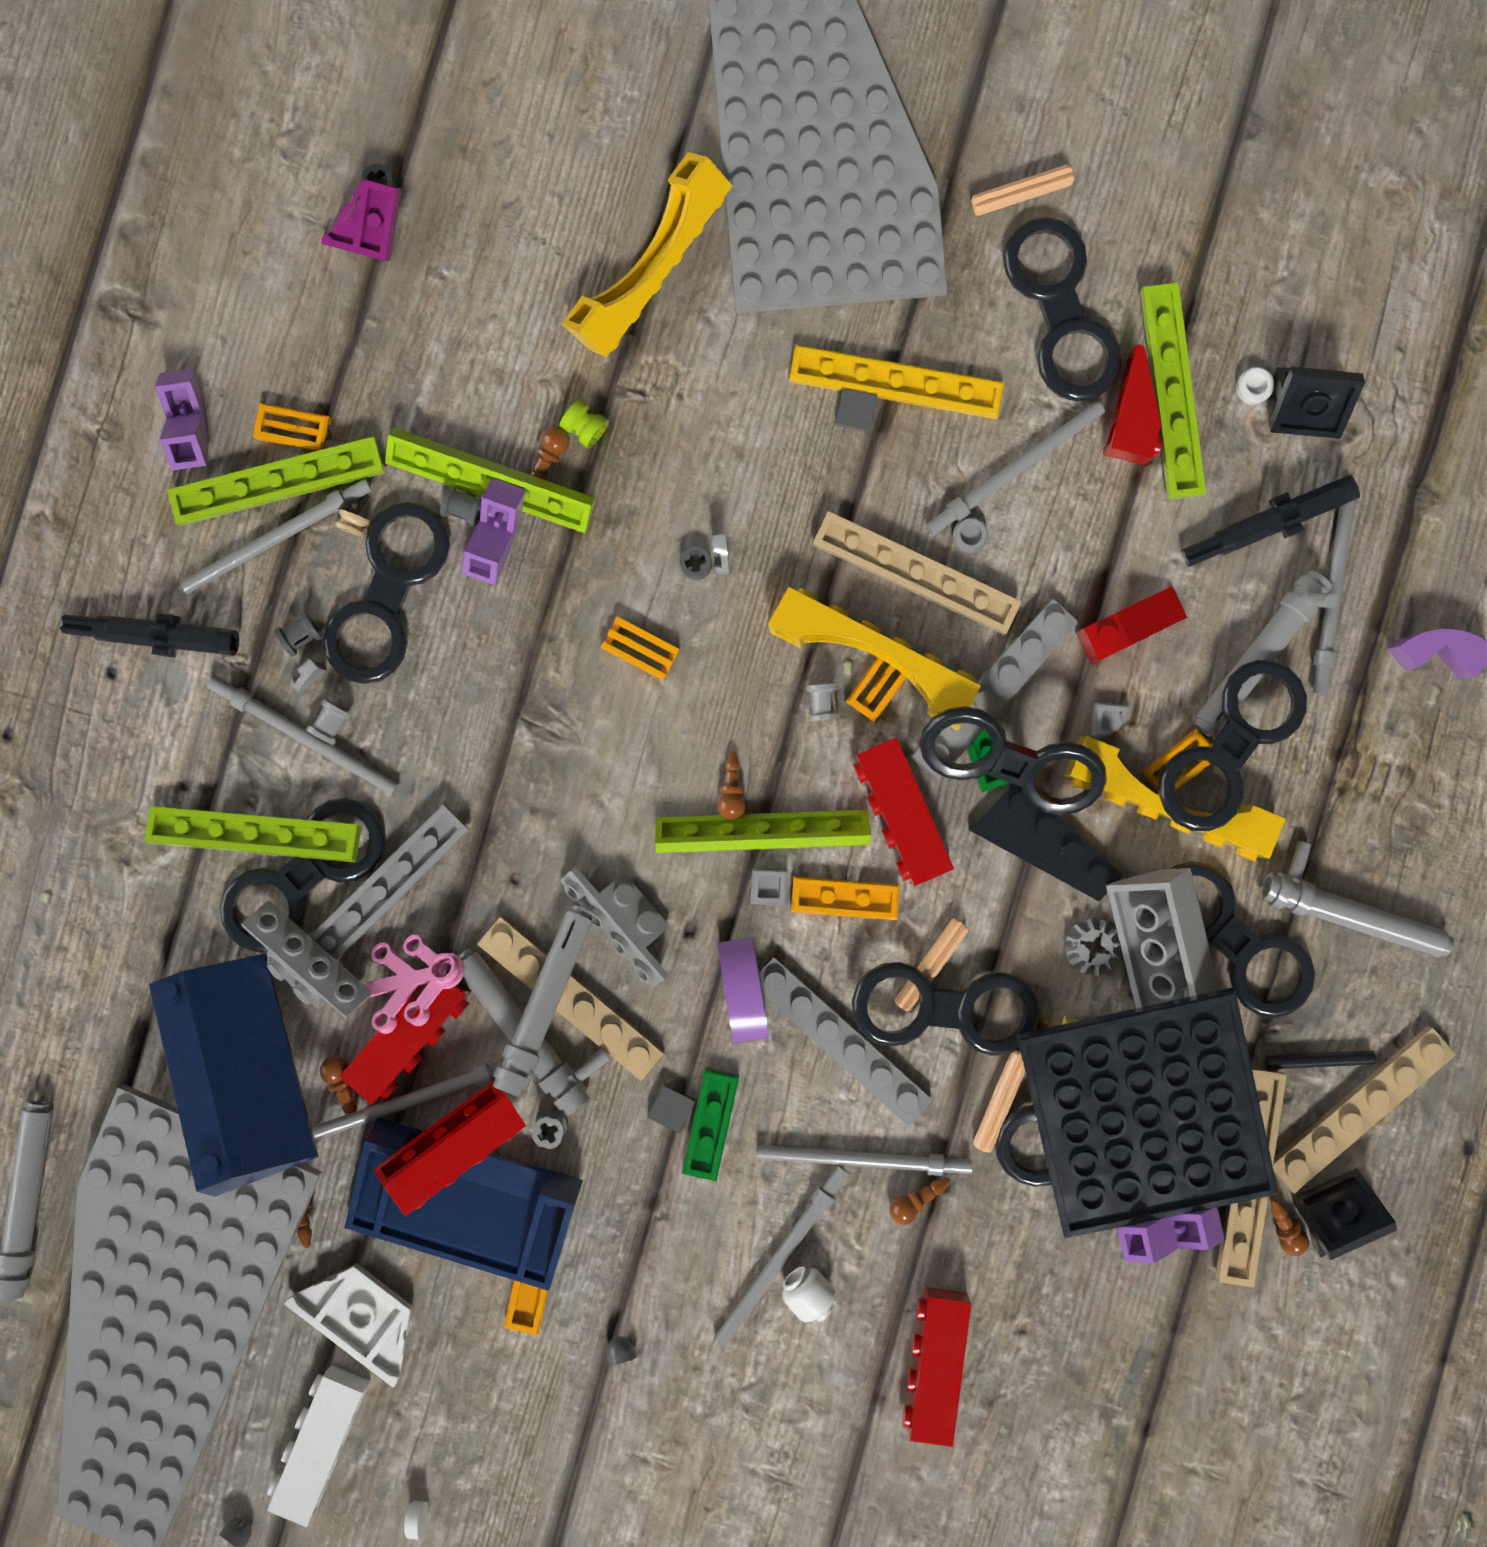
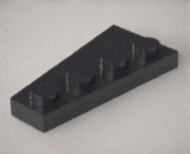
M1011 784L969 830L1096 901H1100L1108 893L1106 885L1119 881L1123 876L1059 815L1044 812L1031 805L1023 795L1021 786Z

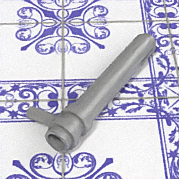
M1309 571L1306 576L1301 575L1294 584L1295 590L1288 592L1279 603L1280 609L1195 716L1196 722L1193 724L1195 728L1208 737H1211L1213 733L1218 734L1226 724L1221 707L1222 691L1229 676L1241 665L1255 660L1275 661L1303 624H1309L1317 614L1316 609L1318 607L1334 608L1338 605L1339 599L1337 595L1329 593L1333 587L1330 581L1315 571ZM1263 675L1252 676L1242 684L1238 693V707Z
M1296 842L1288 874L1282 872L1278 874L1269 873L1263 882L1260 894L1261 899L1267 901L1271 907L1277 909L1286 907L1292 914L1301 917L1307 914L1436 958L1446 957L1452 951L1454 939L1445 930L1316 888L1314 883L1303 880L1302 877L1311 847L1308 843Z
M572 905L570 911H566L513 1039L504 1048L502 1056L505 1057L501 1067H496L493 1075L496 1078L493 1087L520 1097L523 1089L527 1090L531 1081L530 1078L534 1075L532 1068L536 1069L540 1059L538 1052L593 921L590 920V911Z
M468 948L458 956L462 959L465 966L462 979L511 1042L524 1011L479 952H473L471 948ZM544 1039L538 1052L539 1062L536 1069L532 1068V1071L540 1080L538 1085L545 1094L550 1093L554 1098L553 1104L558 1111L563 1110L569 1116L590 1099L585 1092L587 1088L582 1081L607 1063L610 1058L601 1048L573 1070L567 1062L560 1060Z
M28 1101L26 1108H23L21 1113L0 1248V1299H20L24 1296L25 1290L30 1285L31 1276L28 1274V1268L32 1267L34 1252L31 1250L53 1112L49 1109L50 1103L44 1101Z

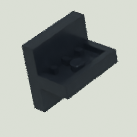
M1292 366L1290 368L1277 367L1273 376L1277 403L1269 421L1270 432L1341 439L1365 384L1363 373Z
M1357 1168L1292 1197L1295 1208L1309 1228L1313 1248L1320 1258L1327 1255L1330 1260H1333L1397 1231L1396 1221Z

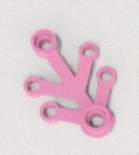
M411 935L403 944L404 952L414 959H421L429 966V968L415 970L397 956L396 950L384 942L377 944L371 953L373 961L383 967H388L397 975L363 983L371 991L370 997L395 992L385 1006L373 1015L371 1021L373 1028L383 1034L391 1033L397 1025L396 1014L418 986L428 984L418 999L408 1004L404 1010L406 1021L414 1026L424 1025L430 1016L428 1008L442 989H450L461 981L465 971L462 959L453 953L438 955L428 948L426 940L419 935ZM419 942L418 948L412 951L414 945ZM387 950L386 956L381 959L382 953ZM449 968H451L450 971H449V973L445 976L446 971H447ZM420 1009L419 1016L413 1019L414 1013ZM388 1017L386 1024L381 1026L382 1020Z

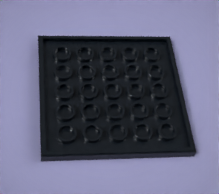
M1233 987L1017 1034L1064 1239L1278 1195L1239 1004Z

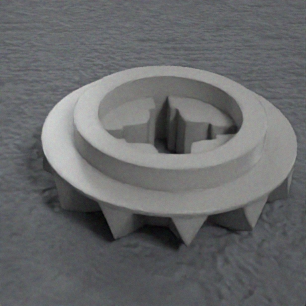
M1097 918L1085 919L1075 924L1068 932L1065 940V953L1070 964L1079 972L1088 975L1099 976L1102 973L1113 970L1114 965L1121 959V945L1117 929L1108 922ZM1099 936V945L1107 950L1106 954L1095 952L1093 957L1090 958V950L1080 942L1081 940L1093 942Z

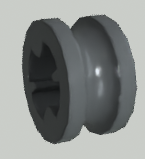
M372 164L362 173L361 181L363 179L372 180L374 177L380 180L383 177L386 184L396 187V181L391 171L382 164Z
M691 546L686 548L680 556L682 572L692 580L705 578L712 569L711 557L705 548ZM699 554L700 560L703 557L706 559V563L700 565V571L693 572L692 566L686 567V562L691 561V555Z

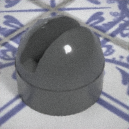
M624 1336L615 1337L607 1346L606 1355L609 1366L618 1365L637 1358L633 1343Z
M234 1518L223 1527L219 1536L235 1547H245L251 1537L252 1528L248 1522L241 1530L238 1529L243 1518Z

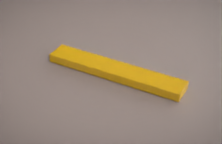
M797 344L795 345L789 382L841 392L843 389L878 395L877 398L996 420L999 417L1005 383Z

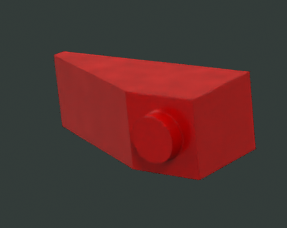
M1137 344L1129 353L1103 455L1144 466L1153 457L1158 456L1163 436H1159L1161 421L1145 347Z
M1171 586L1075 633L1090 664L1186 619L1187 616Z

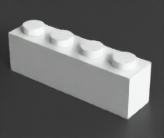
M332 1364L324 1375L317 1374L309 1391V1395L314 1397L310 1408H303L295 1425V1428L300 1430L296 1442L290 1440L282 1456L281 1462L286 1463L282 1475L278 1473L275 1475L269 1487L267 1495L271 1496L272 1500L267 1509L268 1512L308 1527L321 1502L370 1380Z

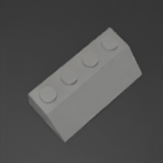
M1190 868L1156 870L1106 885L1136 1008L1219 990Z

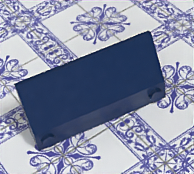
M265 954L184 970L149 984L196 1192L214 1197L319 1157L274 981L267 967V955Z
M382 1118L376 1120L364 1142L345 1229L544 1290H550L583 1180L491 1152L481 1163L475 1164L460 1175L453 1184L444 1187L429 1198L421 1208L413 1210L407 1216H404L372 1169L424 1131Z

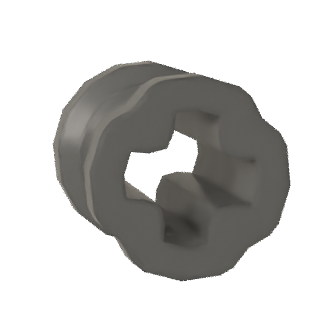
M450 485L444 493L440 515L443 517L451 515L466 520L470 526L475 527L480 520L482 496L473 497L458 492L456 487Z
M305 611L300 614V619L284 629L279 627L274 630L279 642L291 657L297 654V649L313 639L320 640L323 638L316 623Z

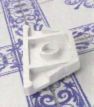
M356 1263L291 1295L286 1300L284 1305L391 1387H395L400 1379L413 1306Z

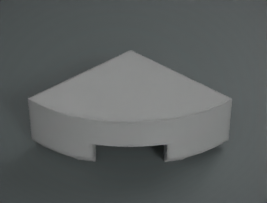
M726 534L713 535L712 547L715 573H717V576L730 574Z
M307 659L298 668L300 674L291 679V685L299 694H302L327 670L318 661Z
M1093 703L1090 737H1105L1117 731L1128 719L1131 706Z

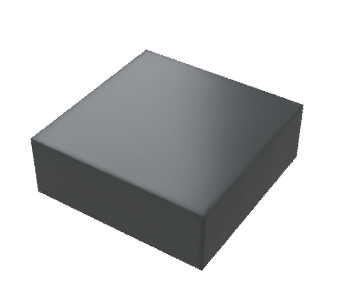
M843 389L835 426L870 432L878 395Z
M663 1084L647 1118L680 1133L695 1103V1099Z

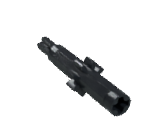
M1347 475L1293 499L1290 498L1288 492L1268 500L1271 508L1214 532L1212 537L1182 549V556L1185 559L1186 565L1191 567L1216 555H1227L1279 532H1282L1284 539L1304 531L1302 522L1359 499L1360 491L1352 475Z
M156 613V621L98 615L94 618L64 614L61 618L63 624L60 627L61 632L65 634L94 637L97 641L152 647V655L173 658L176 657V650L234 656L238 651L240 642L237 630L180 624V616Z

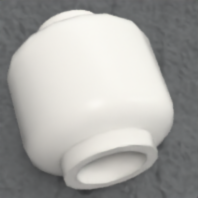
M798 1267L786 1277L783 1282V1301L799 1320L803 1322L823 1321L831 1314L836 1293L834 1287L817 1268Z

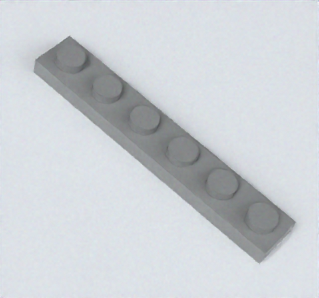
M1054 599L1049 600L976 682L981 685V688L972 707L982 709L996 716L1079 622ZM963 723L959 731L949 726L937 736L935 748L941 757L955 763L984 729L968 723ZM919 746L910 757L936 781L939 780L942 775L933 771L924 761Z
M443 804L310 937L338 961L470 829L446 804Z
M774 956L758 972L762 995L905 1124L910 1126L933 1101L926 1092Z

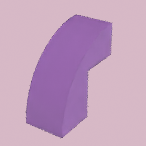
M195 368L159 373L155 388L166 416L159 440L171 471L206 466L209 450L208 425L203 395Z
M495 478L491 479L482 496L480 521L464 550L462 574L493 585L497 584L516 535L526 489Z
M1431 630L1403 638L1387 648L1404 670L1419 668L1436 653L1459 680L1473 678L1487 667V641L1463 630Z
M753 937L717 943L733 1043L769 1038Z
M1217 1207L1117 1228L1125 1262L1156 1263L1177 1249L1210 1250L1225 1241Z

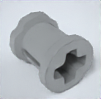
M838 683L806 686V691L810 693L812 714L809 716L810 721L840 719V713L836 710L835 690L838 689Z
M323 699L321 703L323 708L313 725H308L306 730L317 738L335 745L337 742L335 738L345 719H350L352 714L337 704Z
M555 1110L542 1113L534 1124L532 1132L534 1142L539 1147L547 1149L557 1147L567 1132L568 1123L562 1113ZM546 1124L549 1127L553 1125L557 1127L554 1135L551 1132L545 1134L542 1131Z

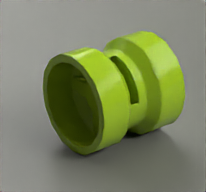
M580 398L566 411L559 426L567 433H575L579 443L589 449L603 435L608 427L609 420L601 414L590 413V405Z

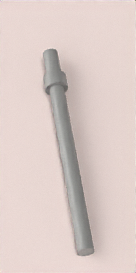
M1096 401L963 498L957 497L948 503L945 511L926 524L928 531L934 536L952 522H959L970 515V509L1104 414L1105 409L1103 405Z
M364 478L343 491L337 489L326 496L327 500L180 581L183 591L189 594L334 512L338 515L340 509L346 510L350 508L349 504L373 491L370 484Z
M1355 500L1340 506L1338 511L1329 581L1333 587L1329 593L1337 595L1339 602L1336 607L1325 608L1319 650L1315 651L1313 665L1316 666L1313 694L1328 695L1331 668H1335L1337 653L1334 652Z
M213 676L209 681L207 688L228 699L232 707L241 712H250L391 796L396 792L399 783L338 747L312 735L304 727L254 699L253 693L242 687L237 689L217 676Z
M503 1061L489 1066L487 1063L475 1066L472 1072L311 1126L314 1140L478 1085L479 1088L486 1086L495 1079L493 1075L496 1067H501Z
M758 1145L757 1159L917 1170L927 1171L928 1175L942 1176L943 1172L971 1174L972 1160L944 1158L943 1154L929 1153L928 1157Z
M838 1165L824 1186H819L811 1196L812 1202L714 1337V1341L717 1344L726 1347L824 1210L828 1211L836 1200L834 1195L850 1174L846 1169Z

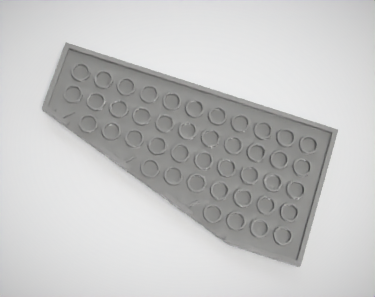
M708 0L723 175L733 186L725 198L735 313L946 296L947 283L938 185L857 0Z
M125 1084L119 1086L115 1092L77 1185L57 1516L126 1547H163L322 1171L302 1163L216 1197L196 1192L177 1107Z

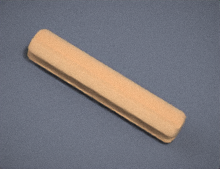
M1066 164L975 194L971 199L975 215L980 216L1071 186L1074 181V173L1071 166Z
M954 918L949 922L917 967L918 970L927 976L930 984L968 932L969 928L958 919ZM910 980L907 981L895 998L896 1005L906 1012H911L920 1000V994Z
M1016 1050L1010 1053L973 1141V1145L984 1152L990 1153L993 1150L1000 1128L1007 1117L1024 1076L1025 1069L1020 1051Z

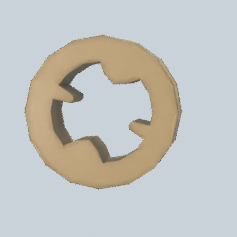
M340 509L338 514H340L341 518L338 522H334L333 526L364 538L363 528L369 526L370 521Z

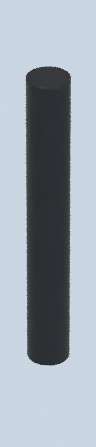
M1373 1050L1270 1055L1265 1057L1267 1070L1375 1065L1376 1055Z

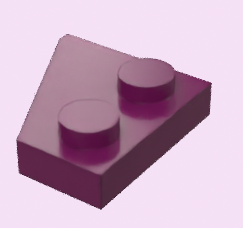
M363 179L354 191L351 202L345 204L338 214L340 218L331 231L325 233L322 237L321 244L383 261H390L402 188Z

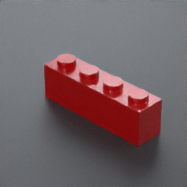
M897 737L856 754L857 762L852 764L860 784L867 782L872 795L866 797L874 816L881 814L886 826L881 829V833L888 848L895 847L900 860L895 862V865L903 882L909 880L911 885L917 886L954 870Z
M461 981L450 989H442L429 1006V1019L422 1026H414L404 1018V1010L407 1005L415 1002L428 984L418 986L396 1014L397 1025L395 1029L388 1034L378 1031L339 1077L371 1105L380 1097L386 1101L400 1085L395 1081L404 1070L410 1074L423 1059L419 1052L428 1043L433 1047L447 1030L442 1026L449 1017L452 1016L456 1020L469 1006L470 1003L466 998L472 991ZM420 1009L414 1013L413 1019L419 1016Z
M494 1081L372 1169L404 1216H407L413 1210L421 1208L429 1198L444 1187L453 1184L460 1175L475 1164L481 1163L488 1154L504 1142L512 1140L520 1130L526 1127V1124L507 1095L502 1090L493 1087Z
M925 1287L924 1297L917 1299L916 1320L920 1321L919 1334L913 1333L911 1342V1356H916L914 1370H908L906 1390L911 1392L910 1405H904L902 1412V1427L907 1428L910 1442L953 1447L972 1304L967 1292Z

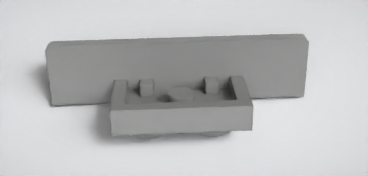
M576 866L561 879L566 894L573 901L578 902L585 910L591 912L590 920L593 921L592 924L596 928L602 929L611 940L613 949L619 955L626 957L641 981L648 983L653 988L669 976L646 947L670 926L625 873H622L600 893L597 892Z
M270 901L264 903L241 923L245 930L267 948V967L271 974L278 980L283 981L285 979L294 987V993L303 1003L309 1004L311 1002L318 1010L328 1003L341 1016L347 1019L370 998L371 991Z

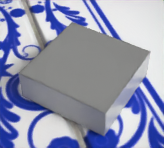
M752 868L750 904L786 906L788 870Z

